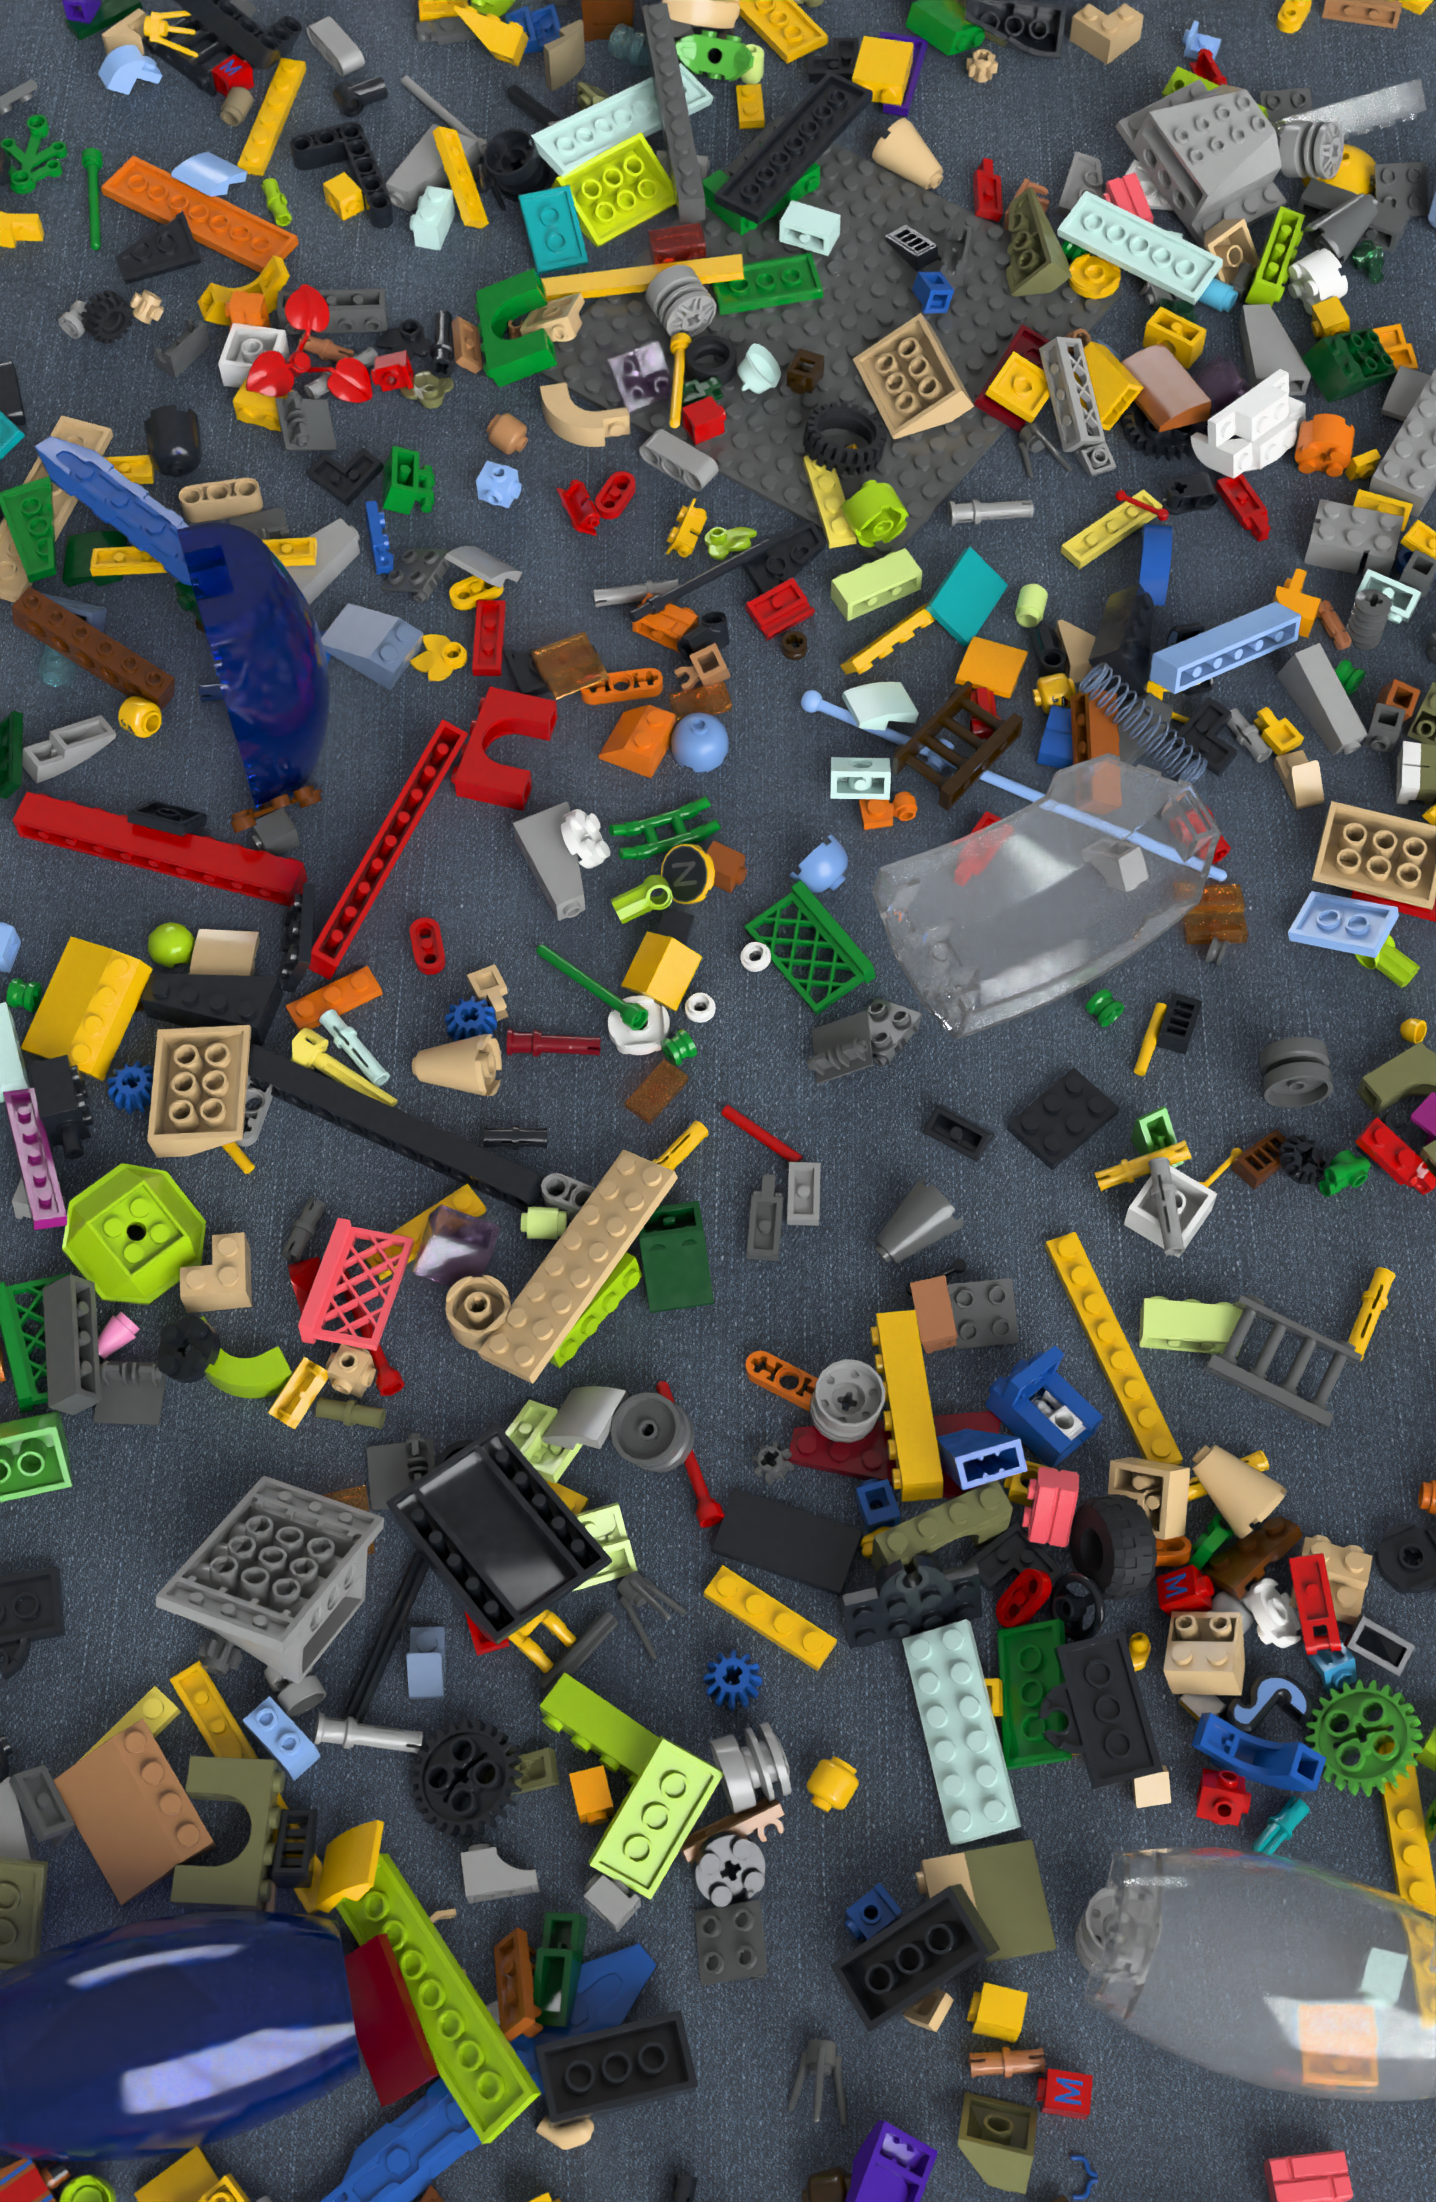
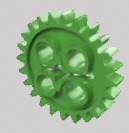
M1358 1679L1356 1689L1353 1690L1344 1682V1692L1341 1694L1331 1688L1330 1692L1333 1699L1328 1701L1321 1697L1319 1700L1324 1707L1323 1710L1313 1709L1312 1711L1317 1722L1306 1723L1308 1729L1315 1733L1305 1737L1306 1742L1311 1746H1315L1311 1748L1312 1750L1326 1757L1322 1770L1325 1771L1323 1778L1328 1783L1336 1779L1335 1786L1340 1791L1348 1784L1349 1791L1354 1796L1359 1788L1362 1787L1367 1797H1370L1372 1787L1377 1786L1382 1794H1385V1783L1387 1782L1398 1788L1396 1776L1401 1775L1409 1778L1410 1776L1405 1769L1406 1765L1418 1766L1412 1753L1423 1752L1421 1746L1414 1742L1424 1738L1421 1730L1413 1729L1419 1726L1421 1722L1418 1716H1410L1414 1712L1411 1703L1403 1705L1405 1698L1400 1692L1392 1697L1393 1690L1388 1684L1380 1691L1379 1685L1375 1680H1372L1369 1688L1366 1689L1361 1679ZM1383 1710V1715L1379 1720L1374 1722L1368 1721V1716L1372 1711ZM1349 1721V1726L1344 1732H1334L1337 1723ZM1390 1726H1393V1731H1387L1390 1728ZM1367 1732V1733H1368V1734L1366 1735L1367 1741L1361 1743V1742H1360V1741L1362 1740L1361 1734ZM1388 1742L1395 1744L1391 1753L1387 1755L1379 1754V1749L1383 1744ZM1340 1743L1339 1748L1335 1749L1334 1746ZM1354 1753L1360 1754V1760L1357 1764L1353 1766L1345 1765L1346 1758Z

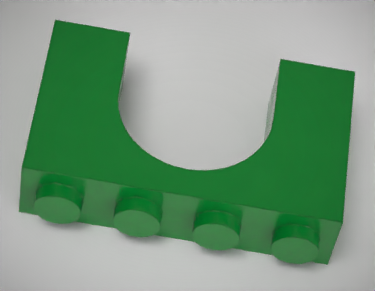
M814 163L759 224L714 203V195L730 179L722 170H718L702 180L705 206L742 236L788 207L791 200L797 201L808 193L815 191L820 186V166Z
M534 268L476 291L477 303L475 304V310L480 318L478 330L483 338V343L480 346L486 358V363L483 366L489 379L493 378L500 388L558 365L554 343L544 328L516 339H503L509 320L513 322L521 315L548 305L545 285Z

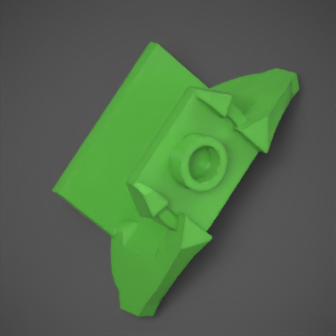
M702 30L701 35L685 36L680 41L675 42L677 57L691 73L703 75L704 72H708V78L722 80V75H724L725 80L735 81L753 68L755 57L751 54L749 48L746 47L747 44L741 43V37L726 34V40L716 38V32ZM712 48H718L722 52V59L717 64L711 63L708 59V53Z

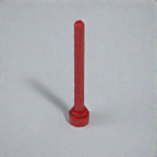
M346 1268L344 1274L349 1280L351 1277ZM349 1290L343 1292L347 1302L354 1299ZM359 1306L351 1310L355 1321L365 1316ZM370 1323L359 1328L362 1337L372 1338L374 1329ZM380 1343L377 1351L368 1349L378 1371L375 1383L380 1395L390 1396L401 1391L405 1386L402 1376L394 1367L389 1366Z
M659 1381L656 1385L657 1393L675 1403L668 1383L666 1381ZM692 1449L683 1463L698 1501L695 1515L700 1527L707 1528L722 1522L725 1515L721 1504L710 1497Z

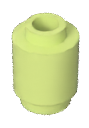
M749 44L746 47L749 48L751 54L755 57L753 68L742 75L741 80L746 84H757L764 74V51L757 45Z
M1029 584L1020 589L1015 610L1016 619L1020 625L1029 628L1035 627L1043 619L1048 593L1043 587L1038 584Z
M528 1207V1212L521 1214V1232H527V1239L558 1240V1237H561L567 1229V1211H559V1208Z

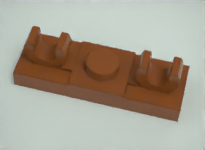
M517 1927L493 1947L500 2029L510 2042L521 2033L529 2038H533L543 2030V2026L535 2022V2019L541 2014V2010L533 2002L532 1973L535 1971L536 1965L532 1964L529 1960L536 1953L532 1947L528 1946L527 1932Z

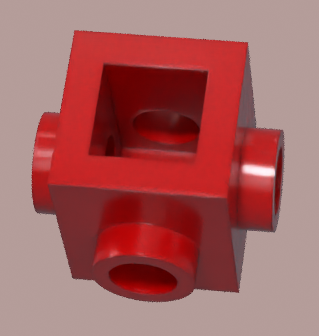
M1203 1768L1196 1795V1817L1208 1819L1218 1825L1230 1824L1239 1826L1241 1814H1248L1251 1802V1792L1246 1791L1245 1777L1229 1770L1216 1771Z

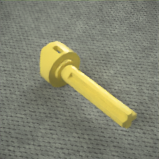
M304 1028L292 1040V1058L290 1061L312 1071L317 1068L336 1082L391 1107L397 1104V1099L326 1053L328 1040L313 1030Z

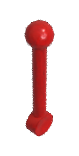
M1118 490L1115 494L1118 501L1125 500L1157 515L1160 521L1168 519L1169 512L1166 509L1158 510L1127 496L1123 490Z

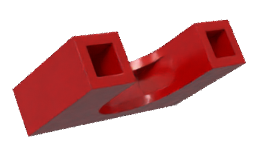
M489 687L486 697L480 699L478 718L471 723L470 739L468 743H464L462 746L461 762L459 767H454L451 782L455 784L458 797L524 811L532 790L531 771L498 764L492 761L485 752L493 741L510 734H519L550 741L558 720L557 704L553 700Z

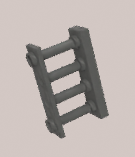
M1247 1294L1244 1297L1240 1295L1235 1299L1233 1306L1243 1310L1224 1352L1219 1353L1218 1356L1214 1354L1209 1356L1202 1370L1322 1430L1329 1427L1334 1414L1327 1411L1328 1406L1326 1403L1345 1362L1353 1365L1361 1360L1362 1355L1355 1352L1356 1347L1347 1341L1337 1339L1335 1342L1265 1307V1302L1256 1296ZM1257 1317L1273 1325L1254 1367L1246 1371L1236 1366L1237 1360L1235 1358L1254 1318ZM1287 1332L1302 1339L1303 1342L1284 1382L1276 1386L1266 1381L1268 1376L1265 1373L1284 1333ZM1316 1346L1332 1354L1333 1358L1314 1398L1306 1401L1296 1396L1298 1393L1296 1387Z

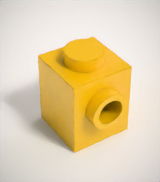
M1337 296L1312 305L1311 327L1316 338L1320 337L1322 339L1350 332V318Z

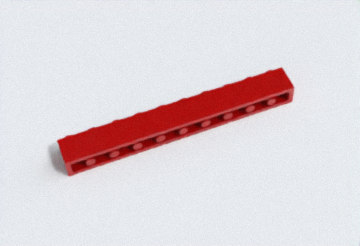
M442 719L315 942L311 952V964L308 969L328 980L332 978L468 733Z
M26 792L13 818L20 837L290 907L293 894H298L303 883H306L308 879L304 863L295 858H282L264 850H251L237 843L228 844L217 841L210 836L201 837L190 833L185 836H179L127 822L128 815H116L98 807L89 808L81 806L71 800L62 801L54 799L44 793Z

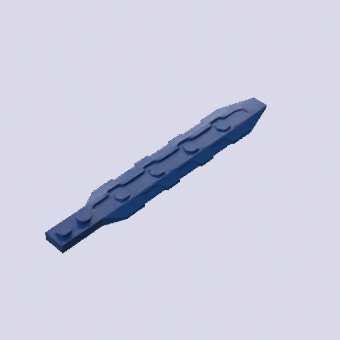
M53 436L48 437L35 446L54 484L68 495L75 496L93 510V514L100 520L111 524L125 535L132 545L140 551H145L164 566V570L182 584L212 592L246 620L268 605L265 594L229 567L224 549L188 526L181 516L173 510H168L149 496V492L138 483H132L114 469V465L95 450Z
M639 1943L582 1964L568 2027L543 2026V2030L533 2038H529L521 2033L513 2041H508L540 2092L541 2088L533 2055L535 2046L622 2025L656 1967L655 1962ZM442 2078L426 2090L427 2094L391 2124L386 2123L356 2148L341 2185L320 2202H412L428 2189L430 2184L432 2185V2180L466 2151L472 2152L482 2143Z

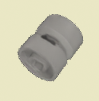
M270 1666L265 1669L264 1676L272 1691L280 1692L277 1700L288 1717L298 1716L307 1712L326 1697V1691L316 1675H310L313 1667L299 1685Z

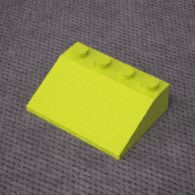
M642 132L586 161L564 177H557L551 187L552 189L570 185L580 229L597 248L676 205L672 182Z

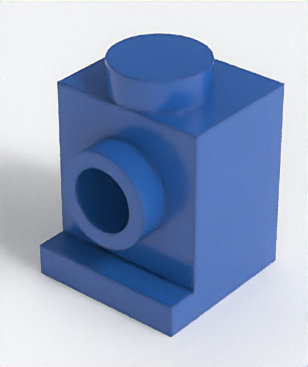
M918 272L912 291L923 305L921 310L923 313H947L954 289L942 272Z
M870 1479L861 1483L860 1487L856 1488L855 1499L867 1535L882 1526L894 1527L900 1524L901 1514L888 1479L881 1481L879 1479ZM879 1504L882 1508L871 1510L870 1506Z
M879 1882L871 1891L845 1911L844 1917L847 1921L844 1925L856 1941L862 1939L866 1942L899 1920L902 1910ZM868 1908H873L877 1911L878 1916L874 1920H869L865 1917L864 1911Z

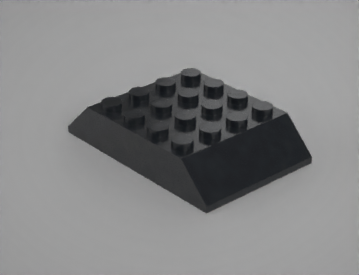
M499 1425L486 1432L386 1502L419 1554L482 1634L497 1645L612 1563L611 1557Z

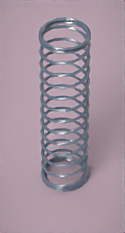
M1100 663L1094 667L1082 680L1079 691L1082 694L1092 691L1089 695V701L1094 700L1106 688L1110 680L1117 677L1119 679L1117 685L1098 701L1097 708L1103 707L1114 696L1120 686L1126 685V692L1109 705L1105 711V716L1112 714L1122 704L1128 694L1134 693V700L1116 714L1113 724L1120 722L1129 713L1135 702L1142 701V708L1133 713L1123 723L1121 731L1129 729L1140 717L1143 710L1149 708L1151 710L1150 715L1134 727L1129 734V739L1138 736L1148 725L1151 718L1158 716V723L1140 737L1137 747L1147 743L1155 734L1159 725L1166 724V731L1158 735L1147 746L1145 755L1152 753L1163 742L1167 733L1174 732V739L1167 742L1157 751L1153 757V762L1161 760L1170 751L1175 741L1182 739V746L1173 751L1163 761L1161 770L1170 767L1180 756L1183 749L1190 747V754L1183 757L1173 766L1169 772V777L1177 775L1187 765L1191 756L1196 754L1199 758L1192 761L1177 779V785L1180 788L1188 787L1194 783L1205 771L1208 763L1207 759L1201 757L1199 752H1193L1192 745H1185V738L1177 737L1176 729L1169 730V723L1161 722V715L1153 714L1152 706H1145L1144 699H1137V692L1129 691L1128 683H1121L1120 675L1112 676L1113 669L1107 663ZM1110 670L1111 672H1110L1109 678H1107V679H1105L1103 682H1101V681L1105 678V676L1107 675L1108 671ZM1098 674H1100L1089 686L1086 687V685H1087L1094 677H1096ZM1103 685V687L1093 696V694ZM1111 693V695L1101 704V702ZM1119 701V703L1110 712H1108L1111 709V707ZM1125 709H1127V711H1126L1118 720H1116V719L1118 718V716H1119ZM1135 715H1137V716L1135 717V719H1134L1127 727H1125V725H1126ZM1145 722L1142 728L1132 736L1136 729ZM1153 730L1149 737L1140 744L1142 739ZM1160 737H1162L1161 740H1160L1150 751H1148L1149 748H1150ZM1170 744L1168 749L1156 759L1159 753ZM1178 752L1174 759L1164 767L1165 763ZM1185 759H1187V760L1185 761V763H1184L1174 774H1172V772L1174 771V769H1175L1181 762H1183ZM1203 762L1198 771L1193 775V773L1198 768L1199 764Z

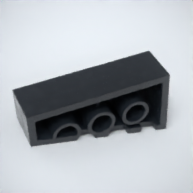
M1140 583L1110 595L1088 660L1093 668L1100 663H1107L1113 669L1112 676L1120 675L1121 683H1128L1129 691H1136L1137 697L1147 694L1154 606L1151 595L1144 591ZM1110 670L1108 671L1107 675H1106L1105 678L1102 680V682H1103L1105 679L1109 678V675H1110V672H1111ZM1117 677L1110 680L1106 686L1107 691L1117 685L1119 680ZM1126 685L1118 688L1116 691L1117 698L1126 692ZM1128 694L1123 702L1134 699L1135 694Z
M152 973L141 1001L147 1017L188 1028L250 1025V1043L263 1046L284 994L279 977Z

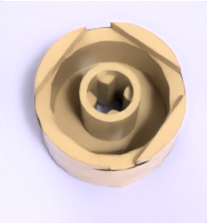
M483 1275V1277L475 1278L468 1276L460 1279L450 1288L446 1297L445 1311L452 1335L464 1347L479 1352L489 1336L504 1324L512 1304L506 1287L492 1276Z

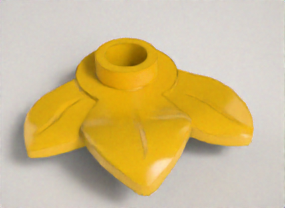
M429 634L423 636V642L427 651L410 660L411 665L416 670L424 673L428 672L429 681H441L448 678L454 669L464 666L468 656L466 649L461 644L451 642L448 637L443 635Z

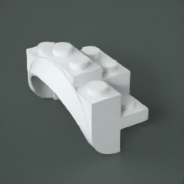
M1279 369L1208 420V436L1199 432L1191 436L1193 450L1201 463L1234 479L1242 472L1262 469L1271 464L1296 444L1299 425L1306 419V403L1288 396L1289 372ZM1233 435L1241 437L1239 439H1230Z

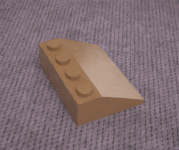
M144 1719L111 1737L53 1780L70 1816L121 1906L174 1874L175 1865H188L217 1847Z

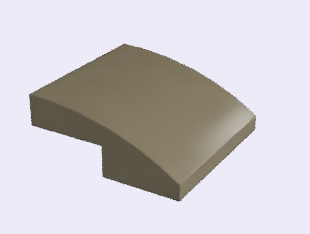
M581 19L559 29L560 38L543 45L546 86L551 91L560 88L570 81L586 63L584 29Z

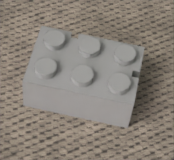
M1320 499L1304 563L1357 575L1363 553H1368L1362 576H1365L1367 570L1370 569L1389 578L1404 517Z

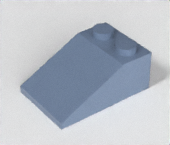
M348 603L319 640L317 646L390 691L409 666L410 660L420 651L423 632L398 617Z

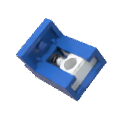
M1055 1345L1045 1353L1039 1351L1028 1361L1025 1359L1020 1360L1010 1371L1011 1374L1005 1379L1002 1376L997 1378L988 1389L990 1395L985 1404L1000 1421L1051 1468L1057 1466L1091 1438L1104 1418L1056 1372L1064 1353Z

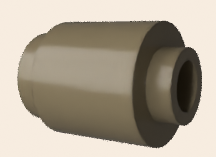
M232 87L221 106V119L230 126L235 127L239 123H243L253 105V97L246 88Z

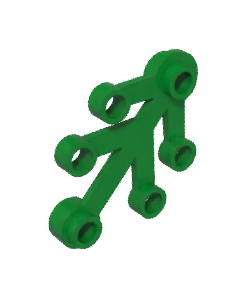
M33 115L27 120L31 137L26 154L17 146L16 141L12 138H6L0 144L6 153L22 166L21 170H17L11 164L8 172L11 178L10 187L17 194H28L35 189L37 181L48 175L50 177H58L63 172L60 161L49 159L52 157L62 159L67 156L68 151L64 142L56 141L49 148L38 153L41 140L49 132L47 118L43 115ZM49 160L44 167L32 172L34 167Z

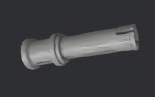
M974 499L971 503L957 504L954 501H949L947 506L948 523L952 527L956 523L972 522L973 525H978L984 520L1032 518L1034 513L1033 501L1029 499L981 503Z
M318 1712L314 1727L313 1744L319 1745L321 1742L341 1744L344 1749L352 1748L353 1745H362L417 1754L420 1751L419 1746L422 1745L423 1732L357 1723V1719L350 1716L347 1719L325 1717L324 1713Z

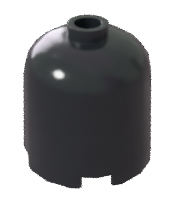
M176 405L161 406L150 412L151 417L144 420L148 454L152 466L159 473L166 476L181 477L192 473L199 466L202 457L198 415L191 409H188V412L177 410Z

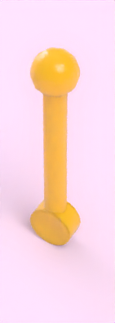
M1234 1148L1231 1151V1156L1205 1182L1199 1183L1208 1188L1243 1151L1240 1148Z

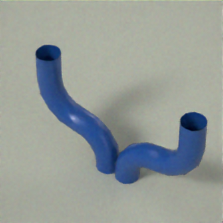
M1071 2155V2161L1083 2162L1085 2171L1093 2177L1087 2181L1083 2194H1073V2200H1084L1090 2195L1091 2186L1094 2183H1098V2174L1090 2169L1089 2162L1084 2156Z

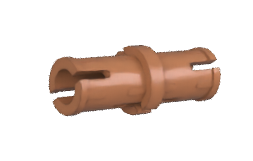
M310 335L303 348L305 351L318 355L324 361L329 359L338 362L342 358L354 357L353 350L336 345L328 338L322 340Z
M1001 2047V2051L969 2052L970 2077L1003 2075L1004 2079L1012 2078V2074L1045 2073V2058H1042L1044 2056L1043 2048L1010 2051L1009 2047Z

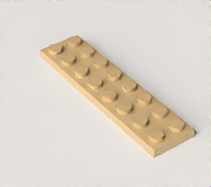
M61 415L50 436L95 450L103 456L113 438V432L108 427ZM39 456L23 484L49 476ZM52 482L56 542L79 499L68 495ZM4 517L0 524V599L15 603L29 586L31 587L33 582L29 583Z
M623 1149L511 1305L504 1324L493 1332L478 1352L480 1357L533 1384L678 1179L675 1171Z

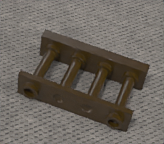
M969 681L961 688H955L950 694L948 701L905 745H899L892 756L894 759L893 773L898 775L908 765L939 787L938 805L947 811L1018 739L1022 731L1023 718L1016 713H1013L1007 720H999L971 700L972 683ZM961 709H964L993 729L994 734L989 739H981L953 718ZM945 727L975 748L976 751L970 758H963L934 737ZM926 746L955 766L957 772L952 777H944L917 758L916 755Z

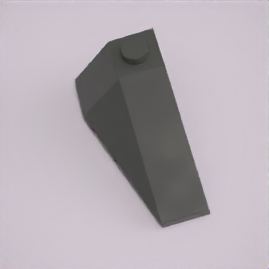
M1151 693L1137 697V699L1142 698L1145 700V706H1152L1153 714L1161 715V722H1168L1170 725L1173 708ZM1134 699L1123 702L1118 707V712ZM1142 701L1135 702L1129 713L1118 722L1120 775L1145 753L1147 746L1158 735L1167 729L1166 724L1159 725L1151 739L1143 746L1137 747L1140 737L1158 723L1159 718L1155 716L1151 718L1148 725L1138 736L1129 739V734L1134 727L1150 715L1151 710L1147 708L1143 710L1140 717L1129 729L1121 731L1123 723L1133 713L1142 708ZM1125 709V710L1118 716V719L1127 711V709ZM1135 715V716L1125 725V727H1127V726L1135 719V717H1136L1137 715ZM1145 722L1136 729L1132 736L1142 728ZM1153 730L1142 739L1140 744L1149 737Z

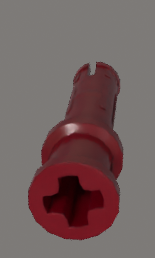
M508 1028L506 1054L507 1056H512L513 1053L532 1054L533 1057L541 1056V1053L600 1056L601 1036L542 1034V1031H539V1029H534L533 1032L514 1031L513 1028Z

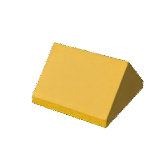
M647 931L621 987L640 996H648L654 999L655 1003L677 1012L701 962L702 956L672 937Z

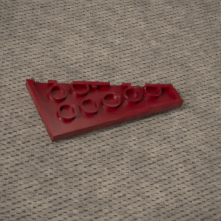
M991 1411L933 1416L936 1437L963 1429L998 1434L1001 1421ZM878 1420L873 1430L862 1440L852 1443L834 1442L824 1437L815 1426L794 1428L789 1448L793 1455L787 1459V1461L794 1465L866 1481L870 1479H879V1481L888 1479L890 1486H893L892 1469H897L896 1461L889 1460L887 1440H891L892 1435L891 1431H885L883 1420ZM942 1470L943 1498L954 1499L979 1487L975 1486L962 1490Z

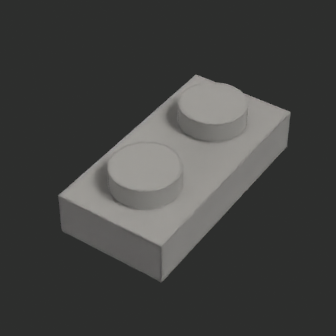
M789 1162L787 1225L819 1226L821 1163Z

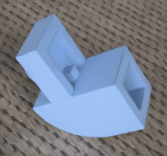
M123 45L114 49L107 55L98 72L107 89L128 95L137 78L159 84L163 76L156 62L148 56H142L136 45Z

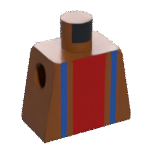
M31 2156L25 2157L0 2169V2202H59V2197L54 2189L72 2177L71 2171L61 2157L44 2169H42L40 2163Z

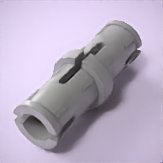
M1238 708L1230 710L1232 718L1227 725L1237 736L1236 741L1241 746L1244 745L1257 762L1265 761L1273 751L1259 736L1257 727L1250 725Z

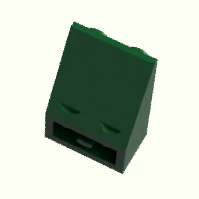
M1372 328L1324 337L1301 357L1328 403L1346 399L1396 375L1398 372L1393 365L1392 358L1386 353L1380 343L1379 336Z
M699 1201L658 1206L638 1234L650 1313L714 1304Z

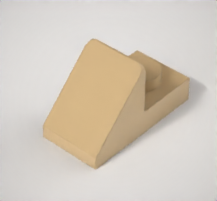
M138 8L101 34L107 55L123 45H136L142 55L145 54L141 40L145 37L143 31L146 17L145 12Z
M1303 750L1275 757L1274 766L1296 810L1324 802L1318 760L1308 762Z

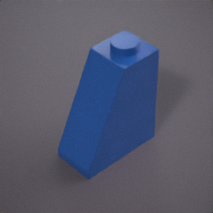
M963 1429L936 1437L942 1470L962 1490L1028 1471L1019 1437L972 1429Z

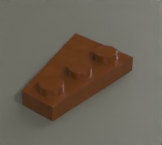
M1282 1516L1269 1519L1264 1523L1263 1527L1251 1535L1239 1539L1234 1546L1225 1552L1211 1557L1209 1562L1201 1568L1200 1572L1203 1575H1207L1214 1586L1240 1600L1247 1593L1244 1587L1252 1579L1253 1581H1259L1265 1575L1263 1568L1269 1562L1280 1560L1303 1535L1298 1524Z

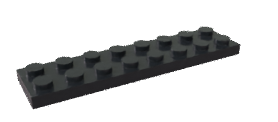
M829 71L714 195V203L759 224L872 101L873 91Z

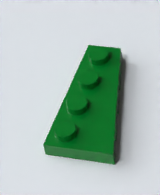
M50 476L1 491L0 506L29 583L56 575L53 491Z

